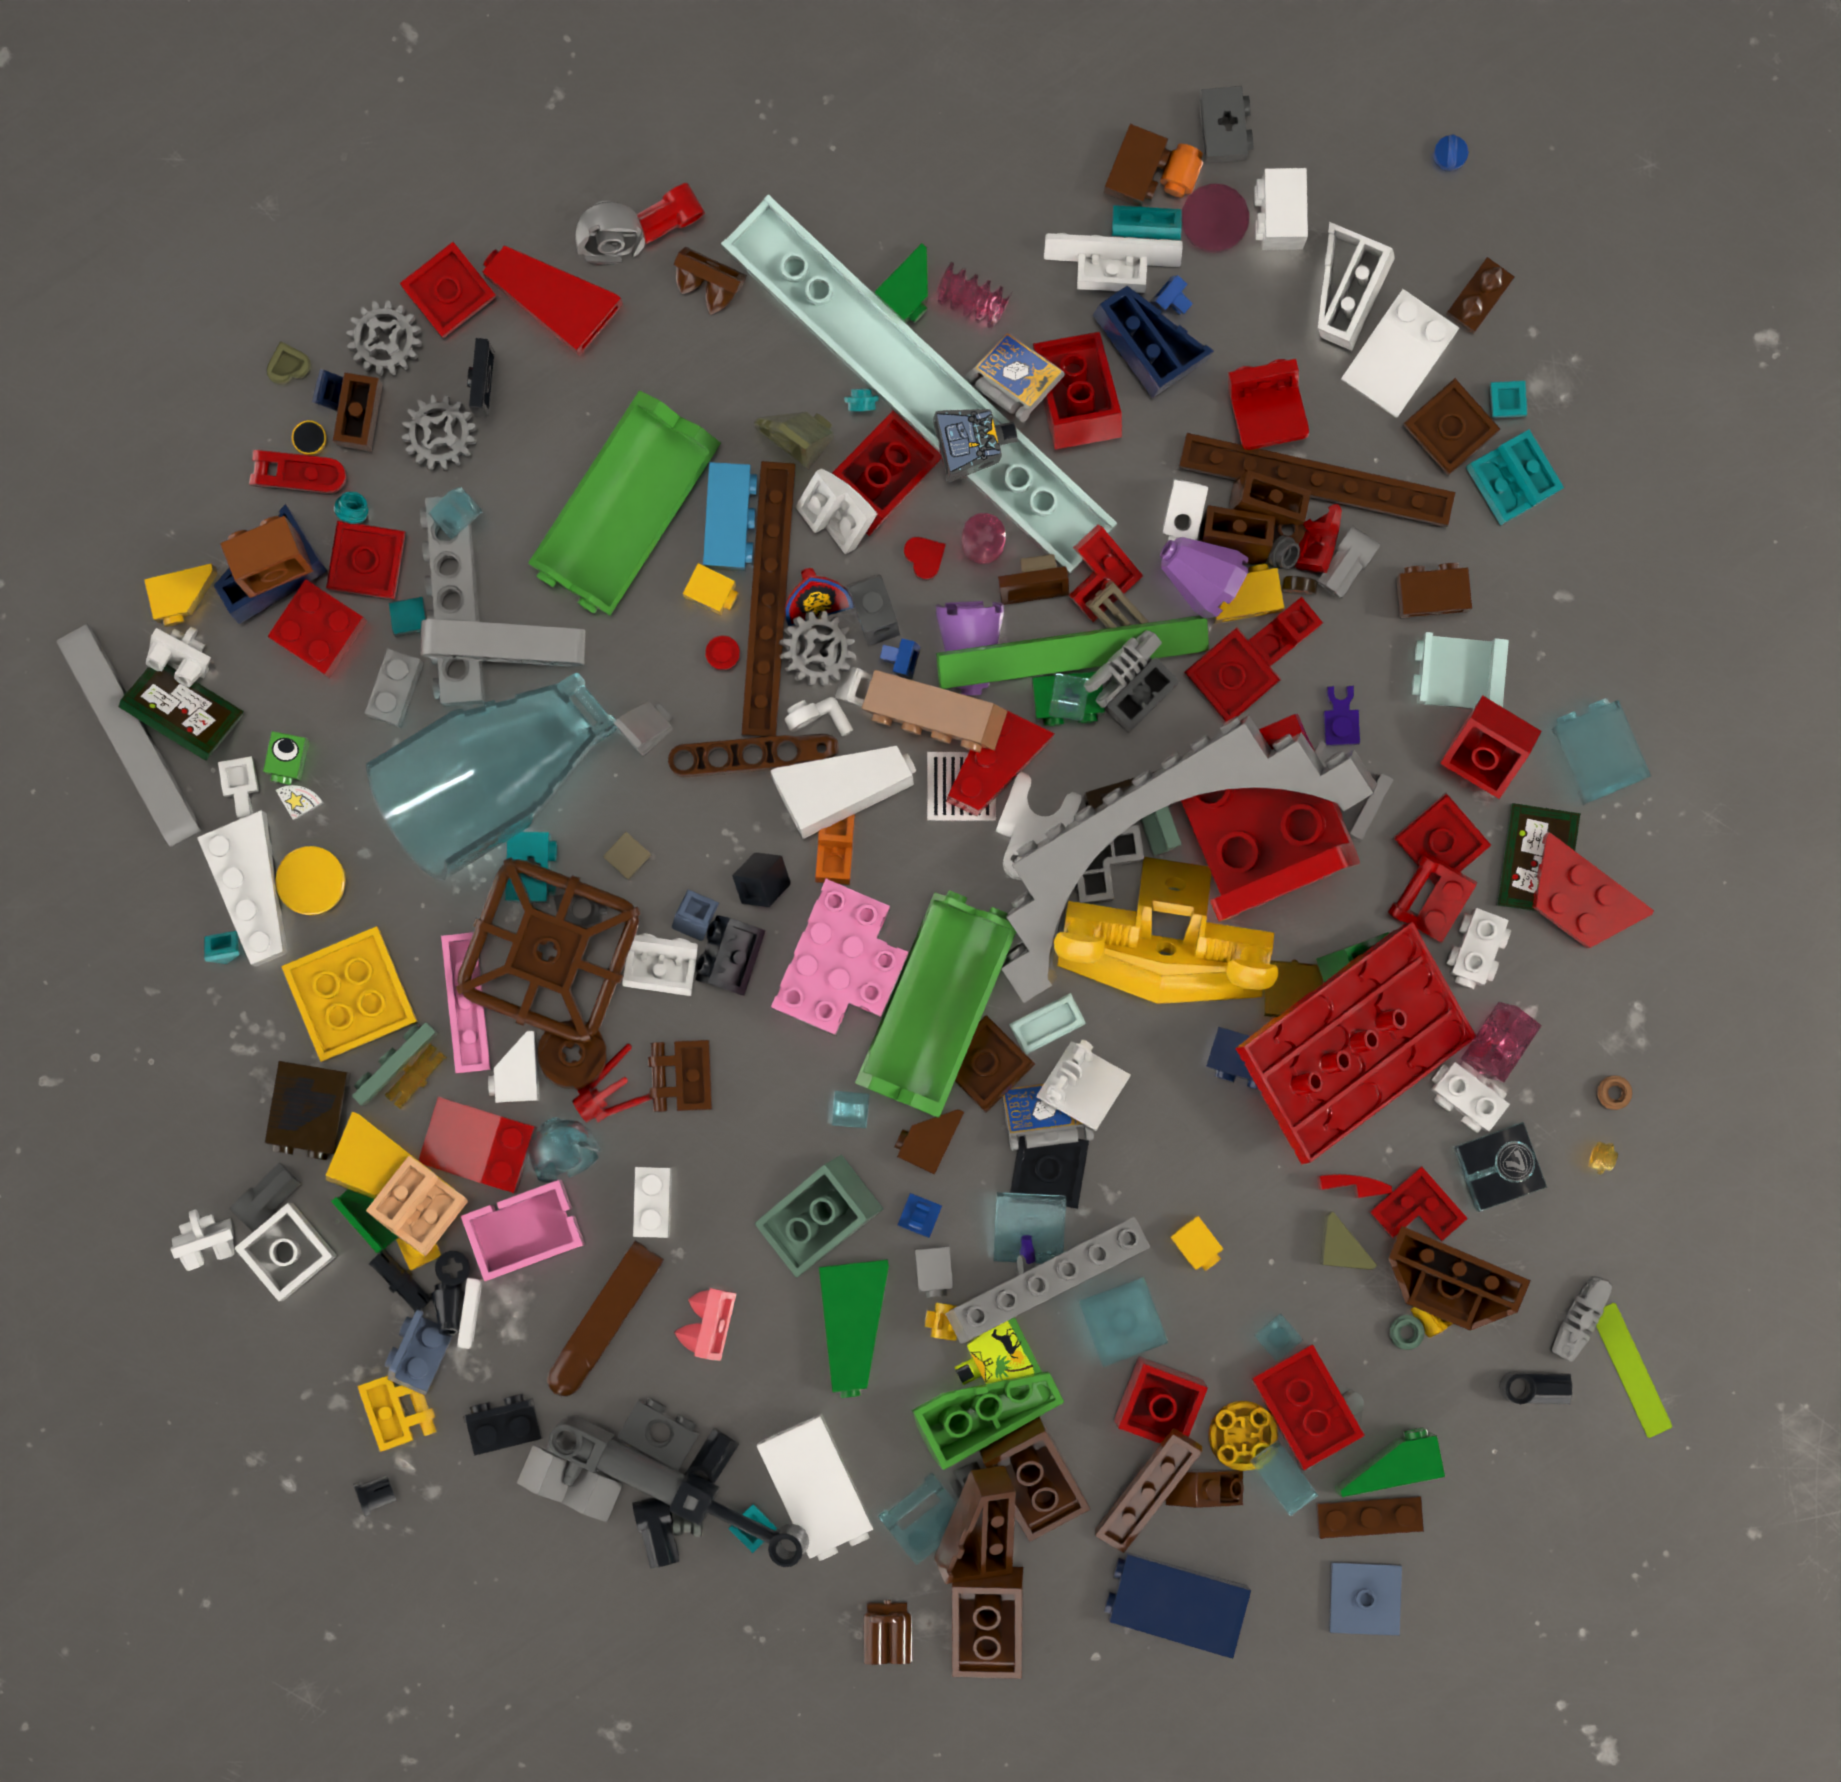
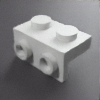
M647 933L636 935L626 959L623 986L691 996L697 963L698 944L691 943L682 938L669 940L656 938L654 935Z

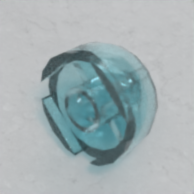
M552 1118L545 1121L541 1125V1129L535 1134L530 1143L529 1156L537 1179L541 1182L551 1183L558 1180L556 1175L568 1171L567 1175L570 1178L588 1169L599 1158L596 1151L600 1152V1147L590 1129L579 1121Z

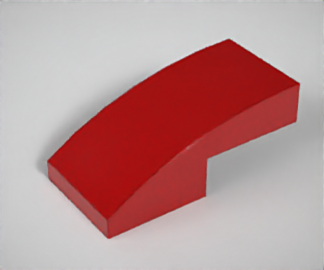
M1300 597L1273 621L1251 637L1249 641L1268 664L1272 666L1320 627L1323 622L1303 597Z
M1346 1174L1317 1176L1319 1190L1353 1185L1355 1198L1393 1193L1391 1185L1368 1177Z

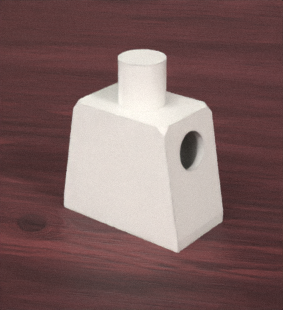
M1176 478L1173 479L1162 530L1163 534L1169 535L1168 541H1174L1180 537L1197 540L1208 492L1207 485ZM1180 514L1189 516L1188 525L1184 529L1176 526L1177 517Z

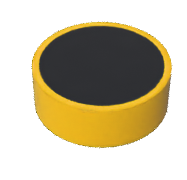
M311 420L303 421L294 428L292 443L299 453L315 456L326 447L327 434L319 423Z

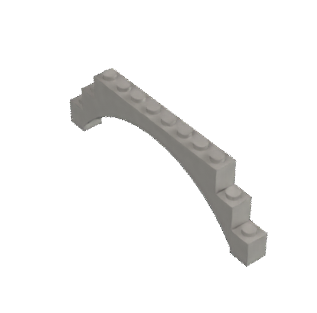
M1249 715L1242 720H1239L1236 716L1220 726L1222 732L1212 738L1206 734L1190 745L1191 751L1182 756L1177 752L1166 758L1161 763L1163 768L1153 774L1150 770H1147L1132 780L1134 785L1127 790L1122 791L1121 788H1117L1103 798L1104 804L1095 809L1092 805L1082 809L1074 816L1076 821L1066 827L1063 823L1054 826L1046 832L1047 838L1036 844L1032 840L1017 850L1018 856L1012 866L1029 892L1020 895L1012 901L1013 907L1008 913L1007 919L1023 943L1008 951L1007 959L1001 969L1022 1001L1026 1002L1051 987L1058 975L1053 969L1054 939L1058 934L1062 915L1071 893L1080 877L1097 855L1133 824L1172 803L1199 794L1225 789L1253 787L1284 789L1311 794L1338 803L1342 810L1345 811L1374 794L1377 783L1356 751L1352 750L1346 755L1343 751H1340L1325 761L1326 767H1324L1302 732L1293 738L1290 734L1281 737L1272 744L1274 748L1272 750Z

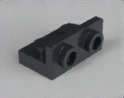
M717 915L708 927V942L704 953L700 955L696 963V981L744 996L766 930L729 917Z
M523 1394L503 1398L504 1405L491 1408L490 1402L469 1407L470 1414L464 1415L463 1419L464 1423L467 1424L474 1456L543 1439L533 1398L525 1400Z

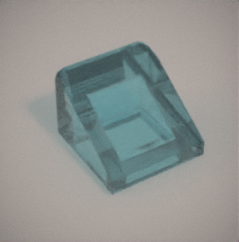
M457 487L449 491L428 514L453 539L482 513V510L462 487Z
M1056 673L1049 714L1055 717L1078 721L1083 720L1088 691L1083 685L1088 679Z

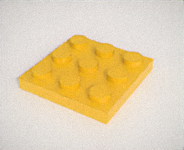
M378 926L281 966L320 1062L329 1060L418 1022Z

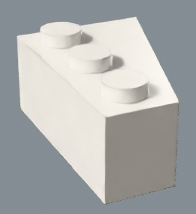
M1329 222V237L1325 258L1318 330L1321 338L1352 351L1395 257L1391 247Z

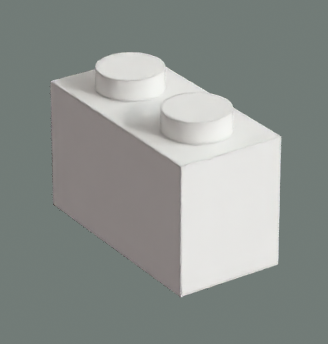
M635 1167L633 1237H670L672 1168Z

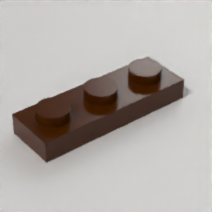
M1421 1496L1316 1503L1318 1535L1320 1539L1424 1532Z

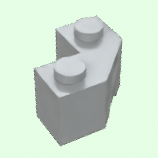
M1139 825L1131 826L1117 836L1093 860L1076 884L1078 902L1093 904L1114 900L1110 866L1138 863L1144 860Z
M533 1445L517 1484L537 1495L561 1502L581 1514L607 1522L623 1483L600 1470L592 1473L582 1468L574 1484L568 1486L564 1484L563 1479L570 1461L553 1453L549 1445L547 1449Z

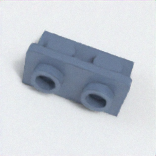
M417 1309L413 1318L406 1317L399 1336L404 1338L399 1349L392 1347L385 1366L389 1368L388 1380L426 1396L454 1335L446 1336L439 1334L438 1323L424 1318L423 1311Z

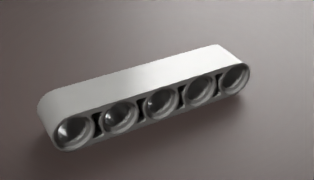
M426 619L421 621V656L552 666L585 665V630L564 627Z

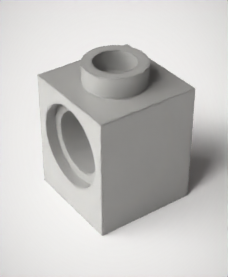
M950 1246L915 1249L919 1292L926 1291V1298L947 1296L946 1289H953Z

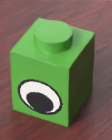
M272 731L263 772L272 775V782L291 785L292 779L301 781L310 741L303 737Z

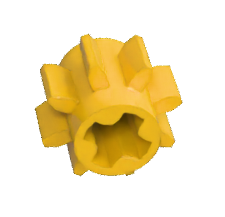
M936 1302L934 1311L927 1310L925 1327L932 1328L930 1337L956 1341L957 1336L945 1313L958 1307L957 1305Z

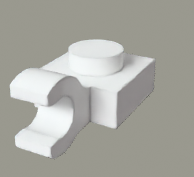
M250 756L218 762L223 796L225 798L234 796L237 818L242 819L253 814L249 793L259 792L254 758Z

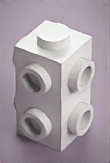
M1478 908L1473 909L1471 914L1465 913L1458 931L1463 934L1459 947L1453 945L1446 962L1447 965L1451 966L1449 974L1456 977L1455 983L1474 990L1475 985L1483 986L1486 980L1493 981L1499 966V962L1494 960L1498 948L1504 949L1511 934V930L1506 928L1509 920Z
M1464 1061L1460 1065L1452 1062L1448 1067L1443 1063L1431 1078L1435 1083L1431 1088V1091L1436 1094L1433 1100L1449 1112L1453 1108L1464 1115L1461 1121L1476 1133L1480 1129L1489 1132L1510 1105L1504 1100L1507 1094L1492 1082L1486 1086L1476 1078L1479 1072Z

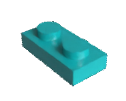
M1113 205L1112 236L1181 240L1182 209Z

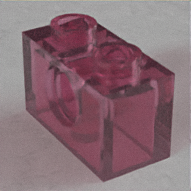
M1498 1002L1461 1059L1485 1078L1504 1083L1542 1025L1518 1006Z

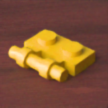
M388 1375L357 1386L380 1452L413 1441L414 1437L410 1426L420 1424L424 1436L437 1432L433 1422V1418H435L433 1408L428 1407L423 1394L402 1385L396 1387L393 1381L388 1380ZM409 1394L416 1413L406 1417L400 1397Z

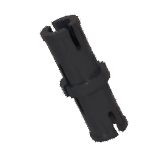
M386 1249L382 1250L369 1263L390 1285L388 1289L392 1293L397 1292L414 1312L417 1309L421 1311L432 1300V1297L411 1277L413 1274L409 1269L405 1271Z

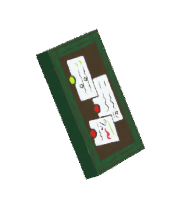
M168 664L165 665L162 672L148 667L123 696L118 707L207 761L240 721L244 711L196 681L191 687L180 684L174 679L177 670Z
M1516 803L1511 804L1496 906L1538 912L1532 906L1534 893L1538 888V867L1542 863L1544 844H1542L1543 836L1550 832L1575 851L1581 813Z

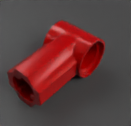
M683 183L664 194L661 201L636 215L640 219L647 245L676 227L683 228L694 223L705 214V211L690 185Z

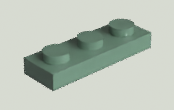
M425 1022L422 1026L416 1023L403 1036L406 1042L397 1051L392 1047L380 1058L378 1062L382 1066L373 1075L367 1072L354 1084L357 1091L352 1097L361 1106H366L438 1032L429 1023Z

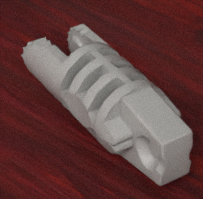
M1145 630L1136 639L1132 637L1106 664L1084 683L1085 689L1088 692H1092L1101 687L1108 679L1111 681L1096 698V702L1101 708L1107 706L1126 687L1127 683L1131 682L1140 673V670L1149 664L1152 660L1150 656L1162 644L1161 640L1155 633Z
M1595 1276L1584 1285L1580 1295L1576 1296L1573 1305H1571L1565 1320L1560 1326L1552 1348L1553 1353L1568 1361H1574L1590 1339V1335L1604 1312L1603 1308L1612 1291L1611 1283L1608 1280Z

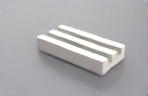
M467 1278L457 1344L459 1348L470 1349L473 1347L482 1281L479 1278Z

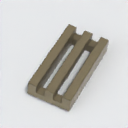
M1112 581L1105 585L1106 588L1103 591H1098L1093 600H1089L1085 604L1106 628H1115L1116 626L1099 608L1102 603L1123 626L1132 625L1108 598L1113 594L1139 624L1149 623Z

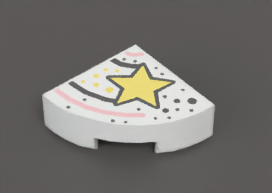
M284 786L276 790L293 820L324 804L316 793L302 786Z

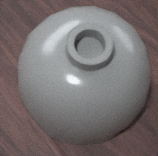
M610 200L599 201L584 211L579 217L575 232L577 253L579 256L583 254L585 261L592 264L609 265L622 262L620 256L631 252L633 258L641 252L645 244L643 228L636 213L630 207Z

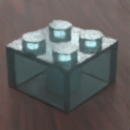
M1139 1277L1078 1300L1103 1367L1168 1343L1144 1277Z

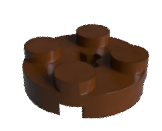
M572 1019L561 1022L576 1028ZM545 1031L538 1044V1062L545 1077L553 1084L565 1089L580 1090L593 1083L603 1072L607 1061V1049L601 1033L598 1031L592 1037L593 1041L584 1044L583 1042L569 1041ZM578 1046L580 1048L578 1054L581 1056L580 1060H573L571 1063L565 1061L567 1056L563 1053V1050Z

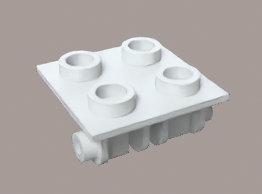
M1081 1040L1079 1044H1075L1071 1041L1036 1097L1097 1131L1131 1077V1074L1091 1052L1093 1046L1089 1042Z

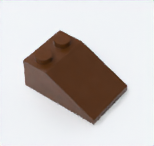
M1041 1416L979 1450L986 1468L1005 1466L1016 1491L1015 1518L1029 1542L1091 1510Z
M1013 1567L1012 1574L952 1583V1677L1022 1679L1024 1567Z

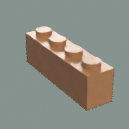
M874 670L861 708L872 714L871 720L876 723L891 727L894 721L902 724V730L916 735H921L922 730L932 732L931 738L948 744L951 743L953 738L962 741L961 747L979 753L982 747L995 750L1007 714L1005 709L994 703Z

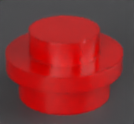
M721 635L709 641L706 646L705 655L708 663L715 669L728 670L738 662L740 649L734 639Z

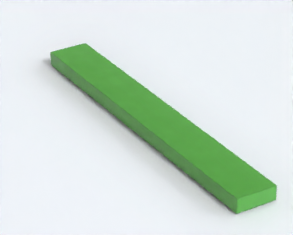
M1199 615L938 652L936 656L939 686L941 689L1100 667L1106 664L1132 637L1136 639L1145 630L1155 633L1162 642L1150 656L1151 659L1209 651L1207 619Z

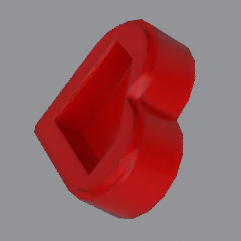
M913 537L906 542L904 555L909 562L913 563V570L918 578L930 580L938 574L946 544L922 537Z

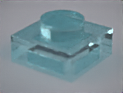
M1281 1313L1254 1335L1276 1362L1303 1341L1301 1336Z

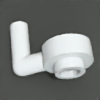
M834 697L826 698L816 704L810 703L807 705L805 700L798 702L787 709L789 715L784 719L790 731L794 732L829 713L841 737L854 731L837 699Z

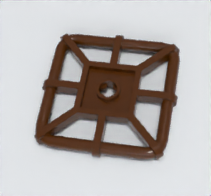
M510 857L503 861L504 865L496 873L480 917L474 920L473 927H475V930L459 969L456 990L458 994H463L466 999L475 1004L516 1019L515 1023L524 1026L528 1024L569 1041L589 1043L593 1041L592 1037L596 1035L601 1027L617 983L621 984L624 977L621 972L638 931V916L641 915L638 906L634 907L626 899L581 882L580 877L572 875L570 878L527 860H514ZM520 873L565 890L556 916L534 908ZM509 878L525 911L517 933L492 923ZM575 894L621 912V914L590 928H585L565 920ZM625 922L608 969L583 959L591 936ZM488 933L513 942L505 965L471 980ZM548 941L554 943L553 948L557 950L556 957L550 956L547 961L542 959L543 952L538 949L540 944L546 945ZM578 969L604 978L587 1023H585L571 992ZM507 973L530 982L521 1007L477 990L475 987ZM539 986L562 995L576 1028L531 1011Z

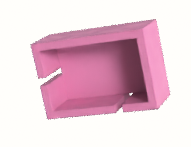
M562 1180L551 1182L497 1202L498 1208L501 1210L496 1211L494 1205H489L461 1216L484 1282L585 1245L576 1217L567 1216L566 1211L571 1210L572 1206Z

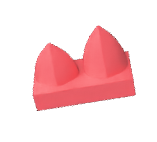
M710 1288V1290L698 1292L688 1299L693 1311L703 1319L702 1324L695 1323L683 1326L676 1330L674 1334L683 1346L695 1353L694 1356L721 1361L737 1293Z

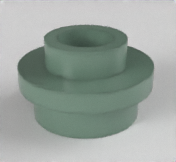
M1403 1315L1392 1322L1389 1334L1395 1346L1403 1350H1411L1422 1343L1425 1331L1419 1319L1411 1315ZM1404 1326H1410L1413 1330V1335L1409 1339L1402 1338L1400 1334Z

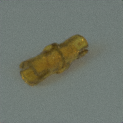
M429 1043L428 1047L411 1067L407 1065L404 1068L405 1074L385 1093L386 1098L392 1101L400 1091L403 1092L394 1103L399 1109L403 1108L420 1086L425 1087L428 1083L426 1079L447 1058L440 1051L432 1061H429V1058L437 1050L431 1043Z

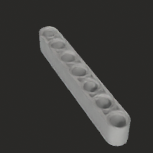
M86 624L58 639L57 643L168 845L172 847L201 831L195 815L144 723L118 707L120 700L127 692L90 626Z

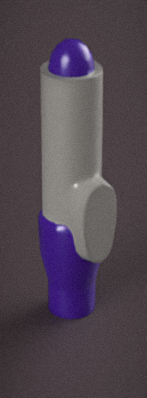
M1030 1235L1021 1237L1020 1256L1017 1258V1268L1020 1274L1035 1267L1036 1257L1032 1236Z

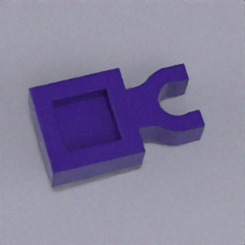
M1334 686L1327 687V699L1332 705V710L1323 712L1324 743H1326V746L1359 745V709L1350 710V702L1354 697V686H1346L1347 695L1343 700L1335 697Z

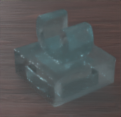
M835 1091L832 1125L867 1128L870 1094Z

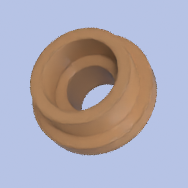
M1608 1076L1600 1082L1597 1096L1604 1107L1611 1110H1619L1626 1107L1631 1101L1632 1087L1621 1076ZM1612 1086H1616L1620 1090V1096L1617 1099L1609 1097L1608 1091Z

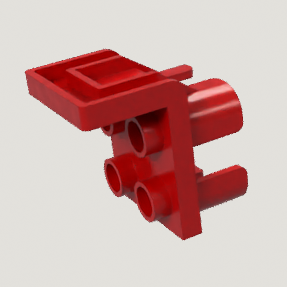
M1293 714L1259 729L1272 750L1274 749L1272 744L1281 737L1290 734L1293 738L1302 732L1315 752L1298 714ZM1255 787L1225 789L1181 800L1221 896L1210 900L1218 922L1234 918L1240 912L1262 906L1267 904L1268 901L1310 883L1328 878L1332 873L1360 864L1357 851L1343 821L1338 803L1311 794L1284 789Z

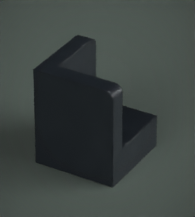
M753 853L732 875L741 904L770 907L791 884L781 855Z

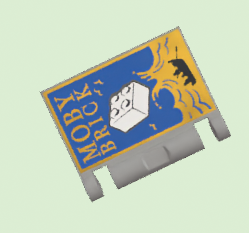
M1007 332L976 367L967 372L965 380L970 385L975 384V388L1010 414L1016 413V418L1024 422L1029 418L1030 413L1064 377L1065 373Z
M1044 1083L1012 1087L1002 1097L1011 1151L1018 1150L1017 1137L1019 1136L1025 1137L1026 1148L1078 1142L1077 1129L1084 1128L1086 1141L1094 1140L1092 1128L1036 1097Z

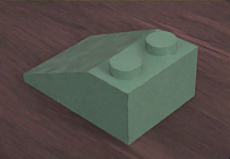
M841 1154L824 1164L754 1224L797 1278L862 1228L884 1208Z

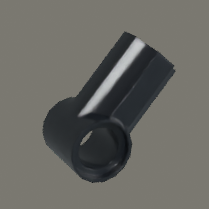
M1514 1371L1504 1375L1500 1382V1393L1506 1400L1520 1405L1527 1403L1571 1404L1572 1381L1570 1373H1520ZM1521 1378L1525 1382L1526 1389L1523 1395L1515 1398L1511 1394L1510 1386L1514 1380Z
M713 1428L684 1475H687L689 1472L701 1471L707 1475L709 1482L715 1484L739 1446V1443Z
M656 1498L633 1502L632 1506L639 1533H642L650 1569L679 1562V1553L671 1526L673 1525V1517L671 1511H669L670 1505Z

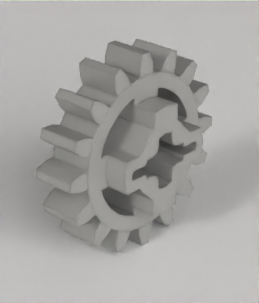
M389 300L386 301L384 308H380L377 302L374 301L372 302V311L368 312L367 309L361 307L360 311L363 317L361 319L351 318L356 328L346 332L348 337L354 339L353 342L347 344L349 351H358L353 357L356 363L365 360L363 369L366 372H369L374 366L378 376L383 375L384 369H389L392 376L396 375V366L400 365L407 370L409 367L405 360L408 357L415 360L418 358L413 351V347H421L422 342L414 338V336L421 333V329L419 326H411L416 319L413 314L403 316L405 313L403 305H399L396 310H393L392 303ZM392 317L394 320L388 323L381 322L377 318ZM367 326L369 328L368 339L362 345V334ZM381 332L389 335L388 337L391 341L389 344L385 345L383 342H379L378 335ZM406 332V344L404 349L401 351L399 348L400 338L404 336ZM382 354L389 355L392 359L377 360L372 357Z
M431 395L430 404L428 405L421 399L418 400L420 409L417 412L412 409L407 411L412 417L411 422H402V426L409 430V433L401 436L403 442L412 443L407 447V453L411 455L417 452L415 461L419 465L428 460V468L430 470L435 468L436 463H440L444 471L448 470L449 461H453L457 466L461 465L458 456L463 454L469 457L471 453L466 448L467 444H476V439L469 435L470 432L477 430L476 425L467 423L472 414L470 411L460 412L463 407L460 401L451 406L450 397L447 395L443 398L442 403L437 401L435 395ZM434 411H444L441 416H427V414ZM457 420L460 421L462 428L461 439H458L454 434ZM418 426L424 430L425 438L421 442V446L417 441ZM444 426V431L447 435L444 438L438 436L434 440L435 436L432 433V429L435 427L441 429ZM449 448L452 450L446 454L435 455L438 449Z
M813 611L806 613V622L800 616L794 618L793 621L796 628L785 627L784 631L789 635V639H783L779 642L780 645L787 647V652L779 655L781 659H789L790 663L785 667L786 672L795 669L797 673L794 680L800 681L807 677V686L815 685L817 678L821 686L828 685V676L834 681L841 679L838 670L848 671L850 666L845 662V659L855 656V653L847 650L848 645L855 643L854 639H846L844 636L848 632L849 627L839 628L837 626L840 620L838 616L828 621L827 612L825 611L820 612L817 619ZM811 626H820L829 630L830 632L827 634H820L816 631L815 628L813 629ZM799 638V640L801 641L800 651L797 654L796 643L797 639ZM827 641V643L822 645L823 648L819 650L820 654L807 656L814 649V644ZM838 644V655L835 659L833 656L834 648ZM809 663L816 664L819 669H822V672L809 670L805 665Z

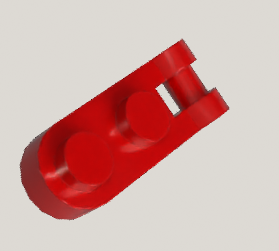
M253 450L252 461L255 462L254 474H250L249 485L330 494L341 490L346 483V470L336 459ZM269 464H277L276 476L267 475Z

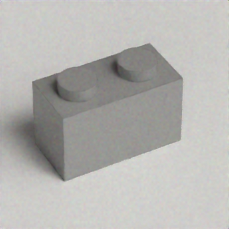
M387 648L365 714L370 718L402 728L424 663L418 658Z

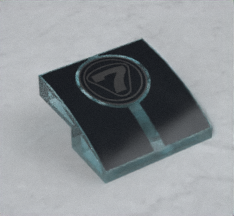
M1524 1122L1454 1146L1477 1212L1547 1188Z

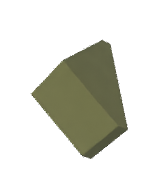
M1333 1211L1326 1214L1320 1264L1373 1270L1377 1266L1376 1263Z

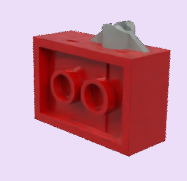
M1313 1344L1251 1379L1303 1471L1365 1436L1361 1429L1364 1404L1362 1396L1334 1382Z

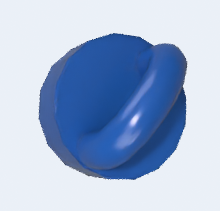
M1452 134L1438 141L1433 155L1436 164L1440 168L1454 171L1464 165L1469 151L1465 141L1459 136Z

